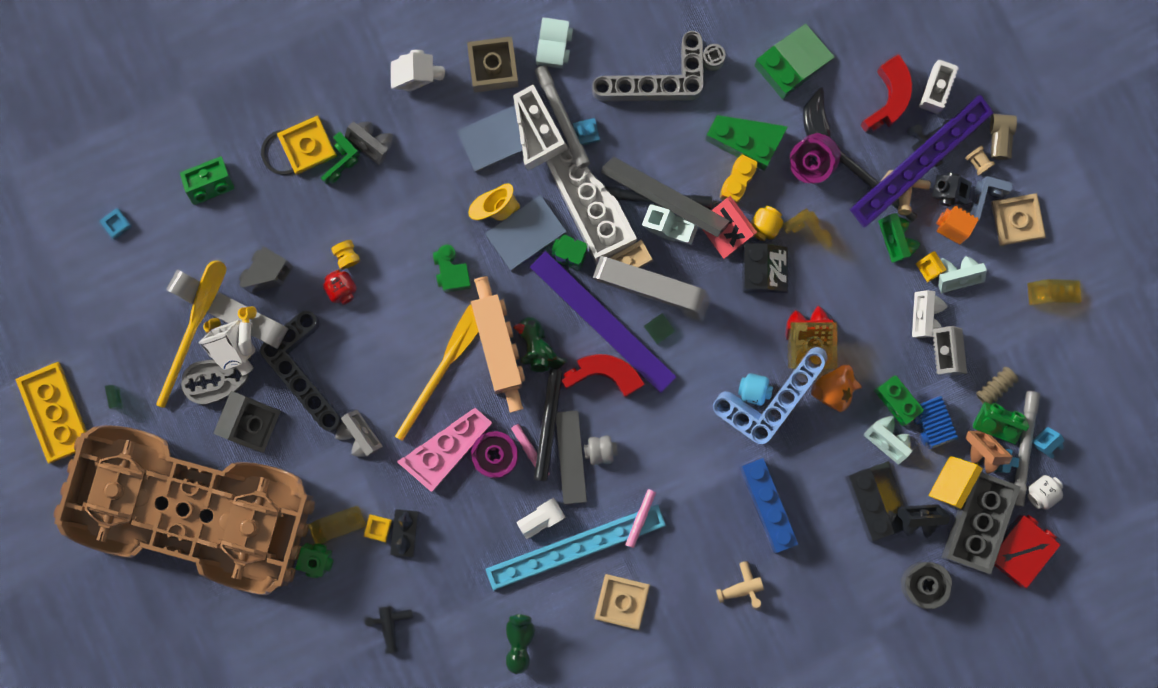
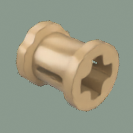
M983 146L978 147L965 157L966 160H970L974 165L978 176L995 165L994 161H990L983 152Z

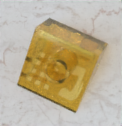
M791 322L788 340V369H796L808 351L814 347H820L827 353V361L823 369H837V322ZM816 355L810 357L812 363H822L820 357Z

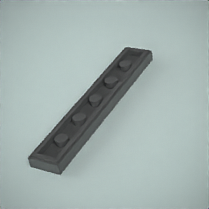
M615 157L611 158L602 168L601 173L658 205L671 210L676 215L716 237H719L729 225L730 221Z

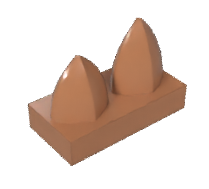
M968 431L965 439L971 444V463L975 464L984 457L987 474L994 472L1002 464H1010L1013 456L991 435L981 431Z

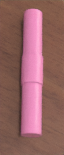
M517 424L511 430L534 467H536L537 452L520 425Z
M650 489L647 490L625 545L632 548L635 547L656 492Z

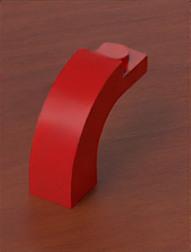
M899 54L882 64L877 70V73L887 86L888 101L883 108L863 120L861 127L865 132L870 129L873 132L884 125L883 120L888 127L892 126L908 106L912 93V80L909 69Z
M606 354L589 355L577 360L580 370L577 371L576 368L571 369L564 374L565 378L562 380L567 390L587 377L602 375L610 378L617 385L624 398L645 385L638 373L627 362Z

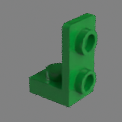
M340 131L333 137L336 141L334 147L342 156L344 154L347 155L321 177L326 185L336 182L341 177V172L346 168H352L358 162L357 158L360 156L358 151Z

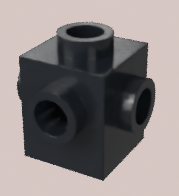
M947 172L946 175H937L932 197L939 200L943 206L953 207L954 204H967L972 182L952 172Z

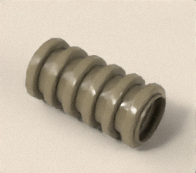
M1003 367V372L999 371L997 377L994 376L992 378V382L988 381L987 386H983L981 388L982 391L976 393L978 399L982 403H996L998 397L1001 398L1003 396V392L1007 393L1008 388L1014 386L1013 383L1019 382L1017 375L1010 368Z

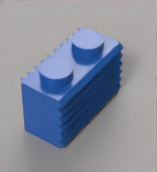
M942 396L920 404L924 411L913 421L916 425H920L922 433L919 435L924 446L928 445L929 449H933L958 439Z

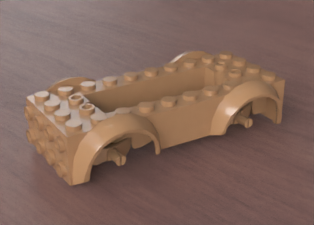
M96 426L85 433H81L80 437H77L74 444L76 453L74 459L70 460L67 468L69 476L67 482L63 483L60 491L62 499L60 505L56 506L53 515L56 518L54 524H57L61 535L85 547L119 557L134 558L143 548L196 562L198 572L203 577L218 584L252 594L269 595L279 586H288L289 582H293L296 569L293 566L300 554L302 547L299 546L301 538L306 537L309 524L306 523L308 514L312 515L315 508V501H312L314 496L306 494L303 482L298 476L276 467L258 463H231L221 471L171 457L169 445L163 438L152 433L123 426ZM162 496L167 498L168 507L165 510H158L155 506L157 498ZM181 503L188 504L190 508L188 515L184 517L178 513V506ZM204 509H210L213 512V519L209 523H205L200 519V513Z

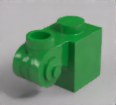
M449 244L442 245L437 252H433L435 266L439 265L440 274H436L438 288L442 287L444 293L471 289L468 266L466 263L458 265L451 263L456 258V252Z

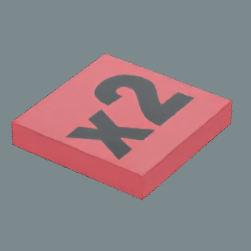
M731 196L712 210L730 221L728 227L719 237L703 230L723 259L757 234V231Z

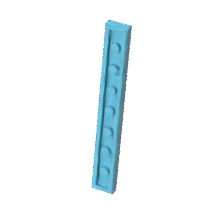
M658 505L650 507L639 536L666 526ZM638 512L486 568L485 570L493 591L627 541Z

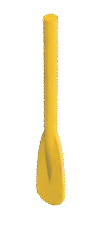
M219 260L210 262L205 268L193 302L189 325L156 403L159 407L165 408L198 325L209 310L224 279L226 266Z
M471 304L458 322L449 340L442 362L395 435L399 440H404L449 366L465 351L479 331Z

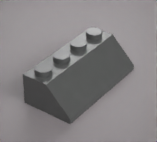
M981 472L961 509L958 508L941 558L991 574L1021 486Z

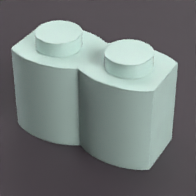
M542 18L536 65L563 69L564 63H568L570 50L566 49L567 41H572L573 28H569V21Z

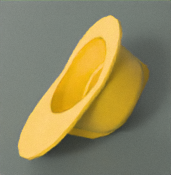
M503 184L476 198L469 207V217L473 220H482L488 217L498 221L507 219L520 208V204L513 195V186L511 184Z

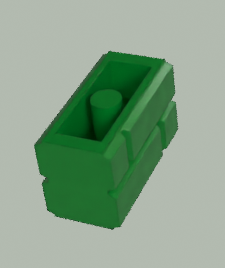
M563 235L561 239L556 238L552 248V255L555 256V260L559 264L569 265V268L579 271L587 254V243L580 240L574 241V238Z

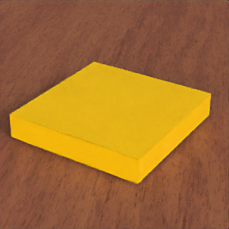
M318 115L277 133L295 175L337 157Z
M950 456L928 496L961 509L983 468L977 464Z

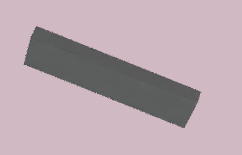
M578 411L557 412L556 426L564 504L587 502Z

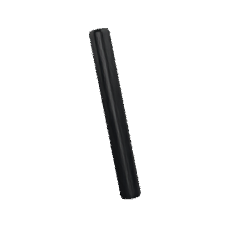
M550 369L534 474V479L541 482L548 480L563 372L558 369Z

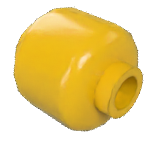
M770 206L758 209L750 222L757 231L754 237L761 241L775 239L784 224L781 218L782 214Z

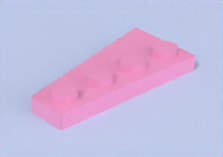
M474 408L397 462L428 490L433 492L471 449L477 438L483 435L492 425V422Z

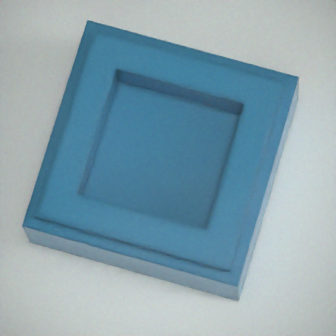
M119 208L114 209L99 221L113 240L132 227Z

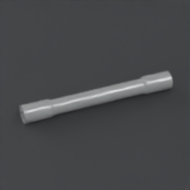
M540 66L534 72L563 131L577 168H585L590 164L587 154L579 142L547 66Z
M1026 392L1024 415L1027 417L1029 429L1028 431L1023 430L1021 434L1018 455L1019 466L1016 468L1014 482L1015 485L1021 486L1015 506L1024 507L1032 440L1041 394L1038 392Z

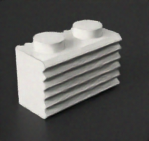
M938 60L934 64L919 104L920 108L939 114L945 108L946 101L950 95L949 92L959 70L958 66L942 60Z

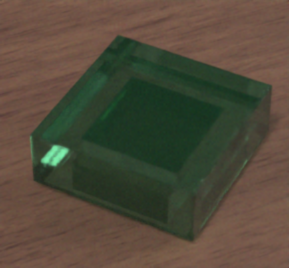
M663 313L644 325L645 330L656 345L675 332Z
M113 384L105 386L109 409H122L123 404L119 387Z

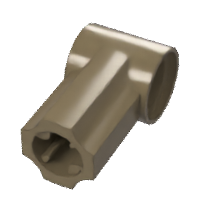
M992 114L990 121V134H992L991 158L995 160H1010L1012 158L1013 136L1017 127L1016 116Z

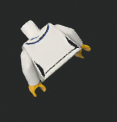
M254 306L242 307L238 310V316L242 323L237 320L221 326L219 318H212L205 322L203 328L208 334L199 341V344L222 369L226 370L236 366L242 376L248 374L254 368L248 361L255 352V347L251 341L252 324L249 323V319H254L257 314Z

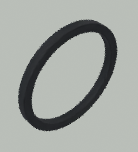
M278 130L271 133L264 140L261 147V157L263 163L270 171L280 175H287L293 173L294 170H276L267 163L265 158V147L268 141L277 133L283 131Z

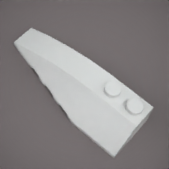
M566 144L568 150L546 161V164L597 265L600 256L610 258L633 245L637 238L615 197L605 189L604 185L594 177L587 167L577 168L570 148Z

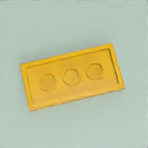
M60 362L53 363L15 379L47 463L51 464L75 454V441L77 437L81 436V433H85L87 430Z

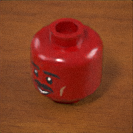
M335 270L324 278L323 289L332 303L341 302L342 305H345L354 299L353 295L357 290V286L348 272Z

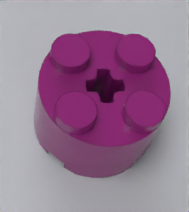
M820 133L811 134L802 139L792 149L790 153L791 171L796 178L804 183L823 182L837 169L841 152L830 137ZM814 156L817 157L816 162L812 160Z
M498 431L488 432L478 437L474 442L471 450L472 462L475 468L484 476L502 478L510 474L516 467L518 449L514 441L505 433ZM497 449H499V455L501 456V458L499 460L494 459V461H491L492 456L489 454V452H495Z

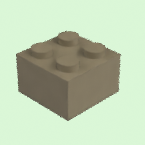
M512 36L467 42L474 93L519 87Z

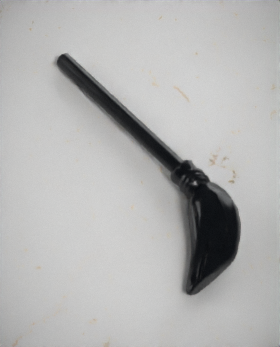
M820 87L804 106L803 125L807 136L820 133L831 138V131L824 107V89ZM837 145L841 152L840 162L872 189L879 184L876 179L841 151L842 147ZM899 199L891 204L897 210L900 206ZM911 211L909 215H904L911 222L918 217L914 211Z

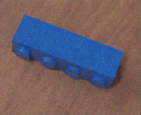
M764 458L741 466L740 470L774 553L798 545Z

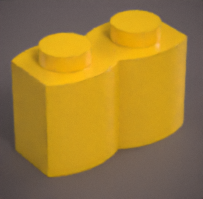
M745 155L738 157L733 165L730 176L726 179L721 189L720 199L722 201L731 196L736 204L740 202L747 184L754 176L757 161Z

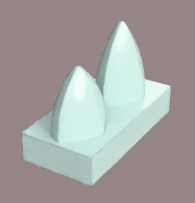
M965 256L961 263V269L957 270L951 262L944 258L941 259L947 269L939 275L938 286L941 293L985 282L987 270L984 263L978 264L974 259Z
M894 416L884 417L868 428L864 436L899 465L912 452L910 449L909 434L893 435L895 427Z

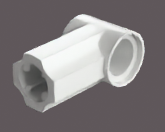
M555 498L537 507L536 511L516 522L526 539L566 518Z

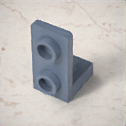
M989 176L983 178L982 181H978L975 189V194L978 196L976 203L971 205L970 215H974V218L978 217L979 221L987 191H990L989 194L992 196L1003 197V195L1006 196L1011 192L1013 183Z

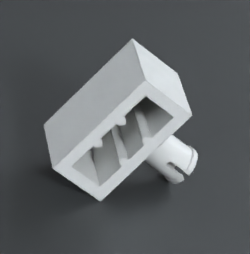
M411 50L409 54L401 55L399 59L391 62V89L412 91L433 82V79L441 81L445 76L444 67L433 66V55L424 54L423 50Z

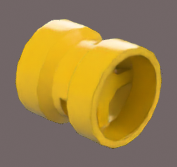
M352 240L343 241L331 248L333 255L338 258L337 264L340 270L350 268L361 261L359 255L353 250L354 244Z

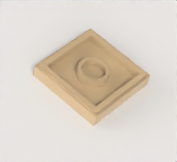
M1037 193L991 202L1000 246L1046 238Z
M605 574L594 619L639 630L650 585Z

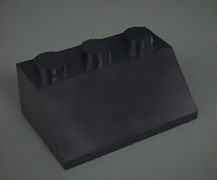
M889 461L845 476L868 541H875L903 530V521L897 513L899 507L905 505Z

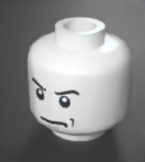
M1044 475L1029 486L1028 498L1037 509L1048 510L1063 498V485L1056 477L1051 478Z

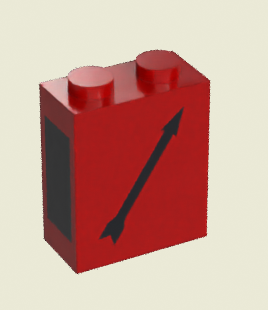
M1030 515L1018 516L1005 532L994 564L997 569L1021 588H1027L1060 546L1056 541L1057 537L1049 530L1043 531L1037 526L1039 522Z

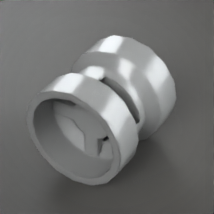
M710 44L705 48L703 52V66L705 69L717 71L723 66L726 55L723 47L719 44Z

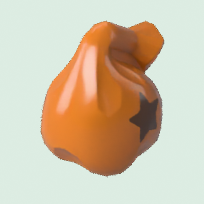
M842 365L821 376L813 384L811 395L823 404L841 413L849 408L853 392L862 388V386L855 379L852 367L850 365Z

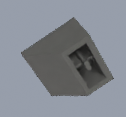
M263 246L261 250L258 249L251 259L253 263L250 268L242 272L239 281H241L239 286L249 293L282 286L293 266L286 259Z

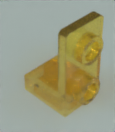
M807 208L782 226L786 234L791 231L795 234L806 226L804 224L806 222L826 251L833 246L831 243L833 239L826 229H821L818 224L820 221L813 211L809 212Z
M1045 279L1027 283L1029 305L1031 306L1047 303H1081L1082 301L1079 280Z
M354 506L310 523L309 529L314 542L324 544L334 538L364 528L366 524L359 506Z

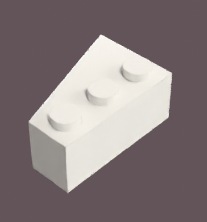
M531 85L513 95L524 165L528 171L568 150L535 86Z

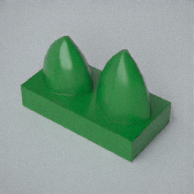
M897 213L878 220L892 263L904 260L917 251L921 243L904 235L909 227V221L898 217Z

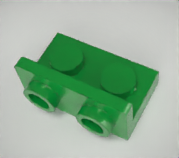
M222 156L180 172L185 192L193 205L235 189Z
M896 375L873 390L901 426L907 425L924 411Z
M984 402L973 423V429L1016 444L1022 431H1028L1029 424L1027 417L1018 411L1011 412L1005 410L999 404Z

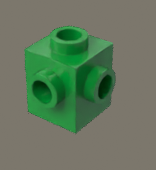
M306 543L301 547L295 569L306 572L305 575L311 578L323 577L332 569L334 559L331 556L333 551L328 550L326 545L314 543V545Z

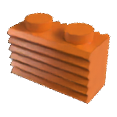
M954 206L951 210L947 208L945 212L941 213L936 222L939 225L936 232L960 245L971 235L978 222V217L974 218V215L966 213V210L962 211V208L958 209V206Z

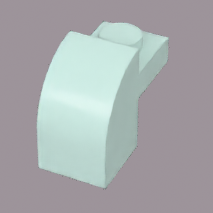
M651 204L642 224L648 231L674 242L676 240L689 245L692 244L698 226L680 216H676L671 210Z

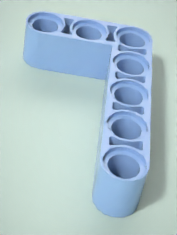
M820 347L811 348L762 414L733 393L726 391L722 392L713 404L714 412L755 443H767L823 370L827 361L826 351ZM816 355L820 357L822 363L814 364L811 362L810 357ZM797 374H805L808 381L800 382L797 379ZM791 392L795 399L788 400L784 397L783 393ZM720 401H728L730 408L722 407ZM770 410H778L781 413V417H773ZM739 414H746L749 421H741ZM757 428H765L768 434L761 435Z

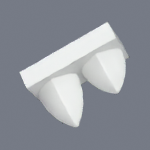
M935 291L915 292L912 337L914 338L932 337L934 334L932 332L933 329L942 328L940 323L934 319V314L944 311L948 306L941 298L935 295Z

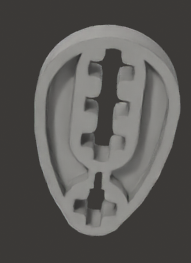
M214 360L198 361L191 364L185 370L181 381L182 390L192 402L201 405L213 404L228 398L231 391L235 393L239 391L248 381L249 373L241 376L238 382L235 378H227L236 374V366L224 370ZM215 374L221 378L216 387L214 384L209 383L206 389L203 386L195 387V391L188 388L192 379L194 382L199 383L202 382V377L212 380Z

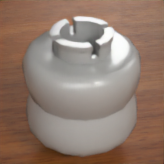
M608 435L600 438L590 437L588 439L589 445H584L585 458H590L592 465H599L601 463L611 464L614 461L613 456H618L616 441L612 442L611 437Z

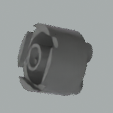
M917 562L908 567L901 578V589L904 597L916 607L925 609L938 608L946 603L950 597L952 579L948 571L939 564ZM923 581H930L928 585L929 590L922 588L924 585Z

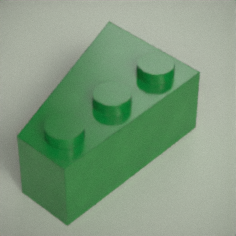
M717 115L706 135L705 141L736 157L745 155L757 161V168L765 171L788 126Z

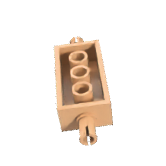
M488 276L480 277L474 280L479 299L471 301L495 395L505 393L509 412L520 411L524 408L522 407L518 389L522 388L521 382L525 381L522 366L517 367L516 364L519 354L516 343L511 344L510 338L513 337L510 321L505 322L504 316L507 315L504 299L499 300L498 294L492 295Z

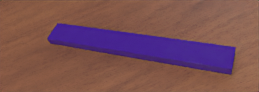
M981 95L975 97L849 209L862 227H867L994 113Z
M546 251L530 266V269L660 394L676 378L658 358Z

